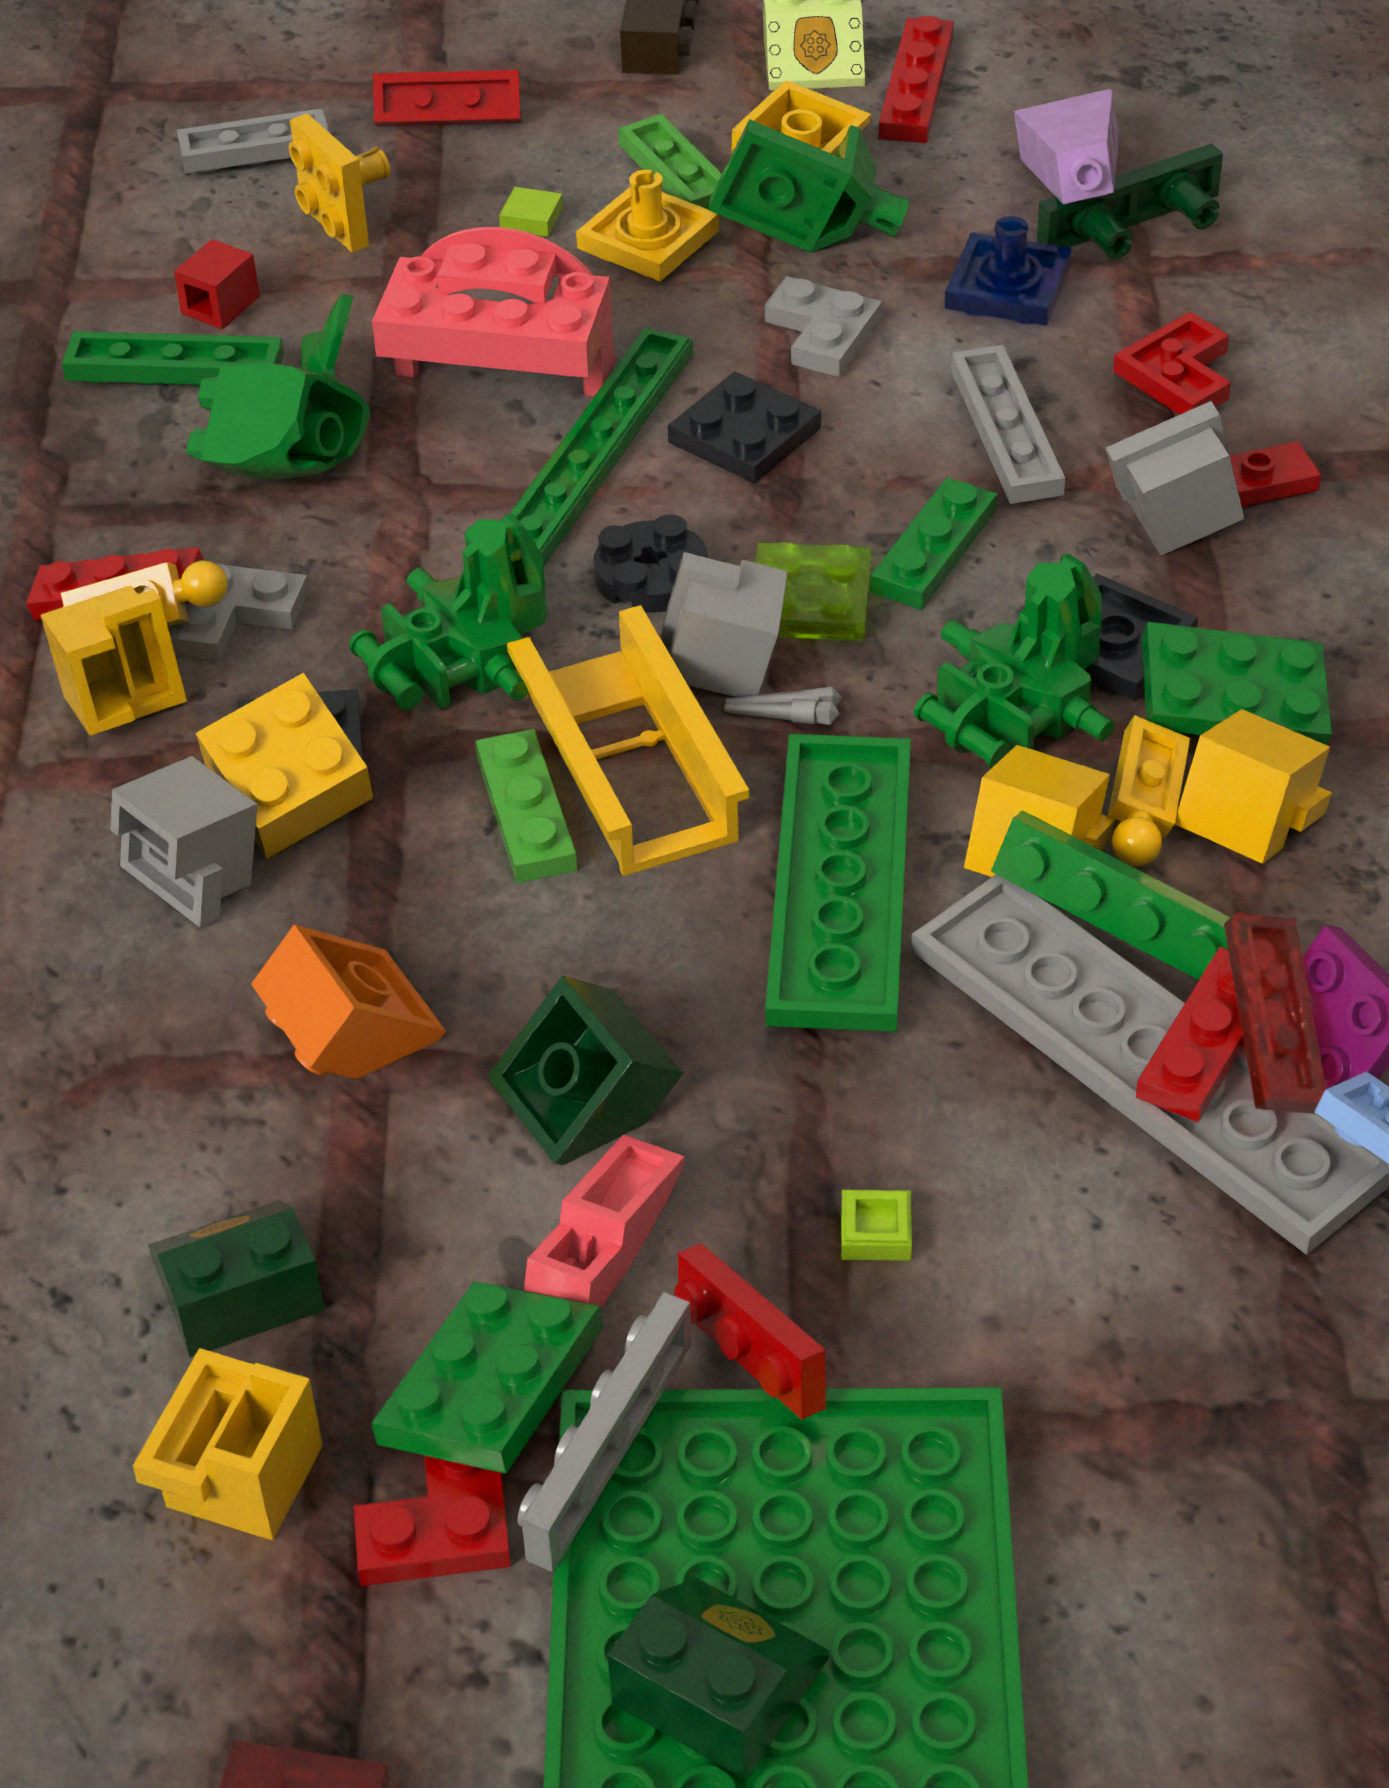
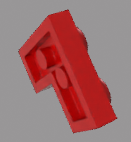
M1190 311L1116 353L1114 356L1113 372L1179 415L1210 401L1216 408L1229 400L1231 382L1205 365L1227 353L1229 335Z
M424 1455L428 1496L353 1506L357 1565L361 1586L511 1567L501 1473Z

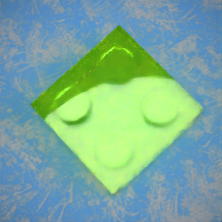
M757 542L755 563L787 571L778 637L865 641L872 547L843 544L814 545L792 544L789 542Z

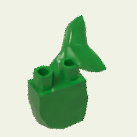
M340 295L334 303L323 329L302 337V368L257 362L247 365L220 367L218 377L202 379L198 400L200 407L210 411L207 429L195 428L193 432H190L186 448L187 454L231 475L267 480L320 475L330 470L339 462L349 458L363 439L370 416V408L363 398L350 387L337 380L335 376V363L354 296Z

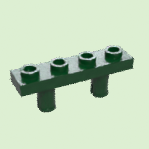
M1211 143L1116 175L1114 193L1062 204L1056 196L1040 201L1036 245L1046 255L1091 240L1105 252L1108 258L1116 260L1124 257L1132 248L1133 243L1130 239H1133V234L1127 228L1159 216L1178 211L1191 221L1195 228L1200 230L1212 226L1219 216L1217 209H1220V205L1213 198L1219 195L1223 153Z

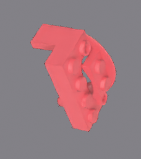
M503 227L466 229L441 238L425 250L421 256L412 258L400 257L372 319L376 356L394 358L396 376L416 377L419 373L418 361L582 377L584 394L595 396L613 371L616 362L613 341L610 277L594 276L578 258L564 248L543 237L516 229ZM556 275L560 280L554 296L546 301L553 278ZM468 289H492L512 293L534 303L526 304L518 299H506L503 301L472 299L466 294H448Z

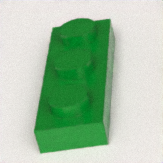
M946 477L871 574L870 593L922 610L997 511V493Z

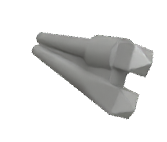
M833 687L726 698L724 712L791 720L792 723L830 725L840 714L836 705L842 697Z

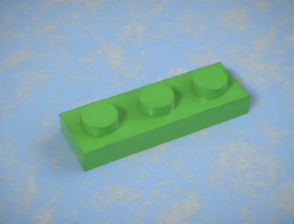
M662 114L618 128L619 146L643 170H653V180L655 173L661 174V189L666 194L708 209L711 195L722 173Z
M529 729L475 740L477 760L516 884L577 871L576 852L535 730Z

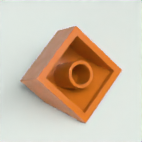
M294 924L251 983L267 1007L265 1009L267 1017L285 1032L296 1048L294 1052L296 1059L306 1069L317 1075L325 1076L328 1073L358 1079L438 1042L446 1032L385 949Z

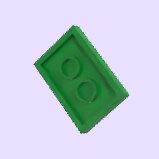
M1147 622L1141 637L1146 720L1174 732L1202 735L1237 711L1243 709L1322 744H1328L1332 731L1322 643Z
M474 1281L372 1421L371 1425L377 1445L506 1474L604 1328L599 1305Z

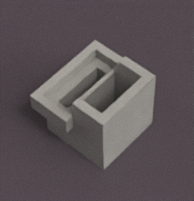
M1211 401L1105 448L1116 488L1123 500L1129 502L1160 556L1244 519L1221 417Z
M683 552L659 637L687 685L734 697L759 694L778 637L787 578L786 570L746 560H741L740 566Z
M193 756L112 789L110 831L117 836H121L120 866L201 928L220 919L221 898L251 885L257 803Z

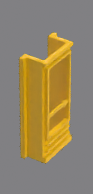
M641 605L619 611L621 651L548 672L530 637L507 643L508 654L529 691L527 697H530L619 862L622 876L738 842V802L749 799V788ZM644 705L658 728V731L647 730L642 732L640 736L591 750L577 724ZM664 740L711 822L633 845L632 824L597 759L641 746L653 747L658 741Z

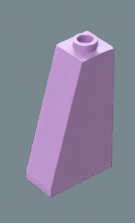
M1111 89L1014 111L1021 161L1062 204L1114 193L1119 135L1113 91Z

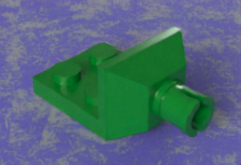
M749 119L711 195L708 210L812 253L851 237L858 223L866 224L885 232L890 237H895L898 227H901L907 213L909 199L903 196H896L874 185L876 166L860 128L850 125L836 154L833 155Z

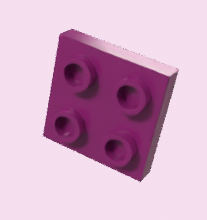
M1325 925L1259 1019L1254 1030L1320 1099L1326 1089L1366 1071L1379 1080L1389 1066V974L1341 927Z

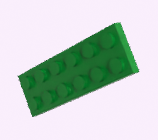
M789 734L765 1004V1026L897 1032L911 738Z

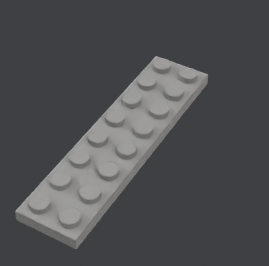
M996 874L912 933L911 952L1306 1255L1389 1187L1388 1163L1365 1147L1353 1145L1342 1139L1336 1133L1332 1124L1315 1113L1319 1101L1245 1047L1242 1048L1199 1123L1135 1098L1138 1078L1185 1003L1041 897Z

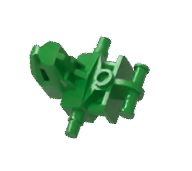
M513 514L504 515V518L500 520L480 518L467 529L464 534L466 548L462 551L464 569L461 577L439 581L435 580L424 568H416L408 575L407 583L417 594V598L423 606L404 615H401L390 603L382 606L381 616L385 639L384 644L380 645L377 642L376 635L368 629L360 630L351 637L349 649L352 654L360 657L368 666L367 673L371 682L381 691L390 692L395 697L396 704L402 710H409L417 706L423 698V690L440 709L450 706L449 689L461 683L483 694L502 688L515 701L521 700L528 695L529 691L508 654L507 643L521 639V634L545 624L547 619L544 565L540 550L525 527Z
M1070 554L1062 555L1060 562L1038 563L1027 577L1025 606L1020 612L1015 626L1009 623H999L980 633L976 629L970 630L954 619L948 621L941 631V639L956 648L959 654L968 659L969 662L960 669L948 662L940 666L937 670V696L931 692L924 694L915 705L914 717L919 721L928 722L943 732L946 744L958 753L973 752L985 760L986 765L990 768L995 766L1016 745L1033 750L1034 738L1039 734L1060 739L1074 728L1078 731H1085L1100 742L1105 741L1113 732L1115 723L1098 712L1096 707L1089 702L1091 678L1090 674L1084 670L1099 658L1102 620V595L1086 564Z

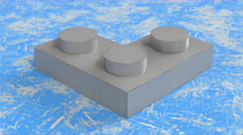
M788 276L784 278L765 304V322L802 332L791 346V364L836 377L842 375L882 319V301L861 296L856 292L842 291L815 284L806 279H796Z
M216 563L224 570L228 579V590L223 600L217 605L207 608L185 603L189 621L168 627L175 656L221 661L237 623L293 630L309 594L307 575Z

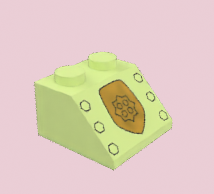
M763 0L764 47L769 90H776L785 80L807 89L865 86L861 0Z

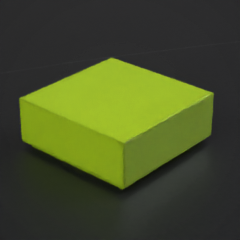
M514 187L499 214L500 227L549 237L563 210L562 193Z
M842 1190L841 1260L911 1261V1190Z

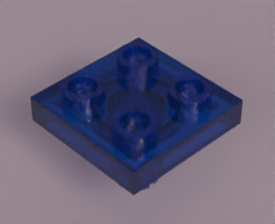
M1017 216L1002 217L994 225L995 236L970 233L946 288L944 309L960 311L972 316L985 315L1015 320L1021 324L1047 326L1071 266L1072 248L1026 241L1027 221Z

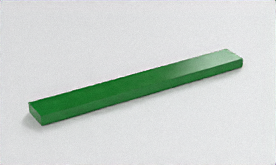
M644 327L509 513L513 514L520 521L540 550L544 566L693 355V339Z

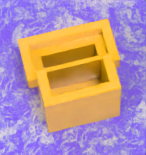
M129 585L41 614L63 696L90 736L187 702L161 599L154 589L137 594L134 588Z
M1243 709L1237 711L1200 735L1177 811L1175 825L1263 864L1283 849L1290 827L1302 832L1325 815L1332 792L1319 787L1318 784L1330 747Z
M1016 745L982 777L964 868L989 877L996 875L991 872V869L1013 817L1021 810L1102 851L1111 841L1116 820L1101 814L1110 774Z
M199 1348L133 1464L137 1483L162 1490L167 1508L273 1541L323 1447L310 1379L263 1364L255 1363L254 1365Z

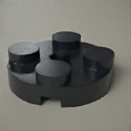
M663 515L656 520L639 521L624 526H609L603 529L598 536L599 545L593 558L595 583L602 596L616 604L615 596L622 600L631 601L632 607L641 605L645 613L663 612L667 610L683 552L708 558L707 549L701 538L687 529L685 519L677 515ZM647 564H659V567L649 569Z

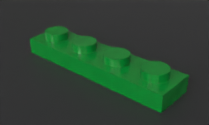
M73 331L62 361L65 381H87L90 383L128 382L144 385L157 383L191 384L200 386L202 379L218 377L220 367L247 365L257 362L281 365L284 349L282 337Z
M1023 810L1013 817L991 869V872L1197 980L1201 978L1219 947L1240 954L1251 930L1250 927Z

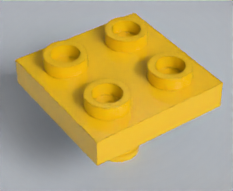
M308 113L290 119L292 142L289 143V153L297 170L298 185L295 186V196L300 208L305 214H311L323 225L326 233L331 238H337L352 253L368 247L369 238L362 187L390 176V165L385 153L376 146L367 152L355 156Z
M639 170L629 177L630 187L576 231L577 249L661 282L719 231V214L662 192V176L660 173L654 174L653 183V170Z

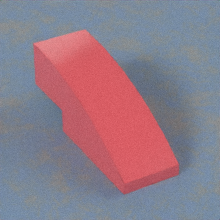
M623 1134L562 1200L560 1223L527 1258L524 1291L599 1305L601 1309L628 1271L649 1236L683 1169L685 1156Z

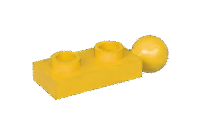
M205 560L197 561L188 566L182 578L179 579L176 565L166 562L61 593L63 605L66 607L129 585L134 588L137 594L154 589L161 599L167 626L170 627L189 621L185 602L187 601L203 608L212 607L221 602L228 590V579L226 573L219 565Z
M1135 715L1124 731L1108 816L1122 821L1115 828L1112 835V849L1116 857L1132 867H1141L1150 864L1158 857L1162 848V838L1165 839L1175 824L1190 738Z

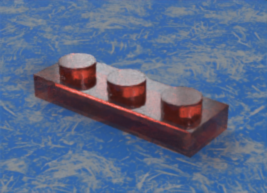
M1237 912L1224 923V930L1255 1109L1316 1114L1315 1110L1326 1090L1296 920L1294 918Z

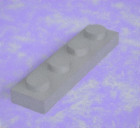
M1004 345L952 352L950 370L1009 503L1033 502L1039 499L1063 496L1065 476Z
M663 1292L649 1316L642 1314L633 1323L627 1336L625 1354L614 1371L607 1369L601 1374L591 1396L589 1412L579 1427L570 1426L562 1436L555 1454V1466L544 1484L535 1483L523 1499L518 1514V1525L523 1530L526 1561L554 1572L692 1345L690 1302Z

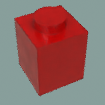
M211 239L174 271L181 314L224 329L260 297L254 254Z

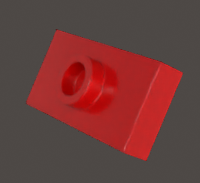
M1299 441L1229 455L1241 506L1319 490L1321 474Z

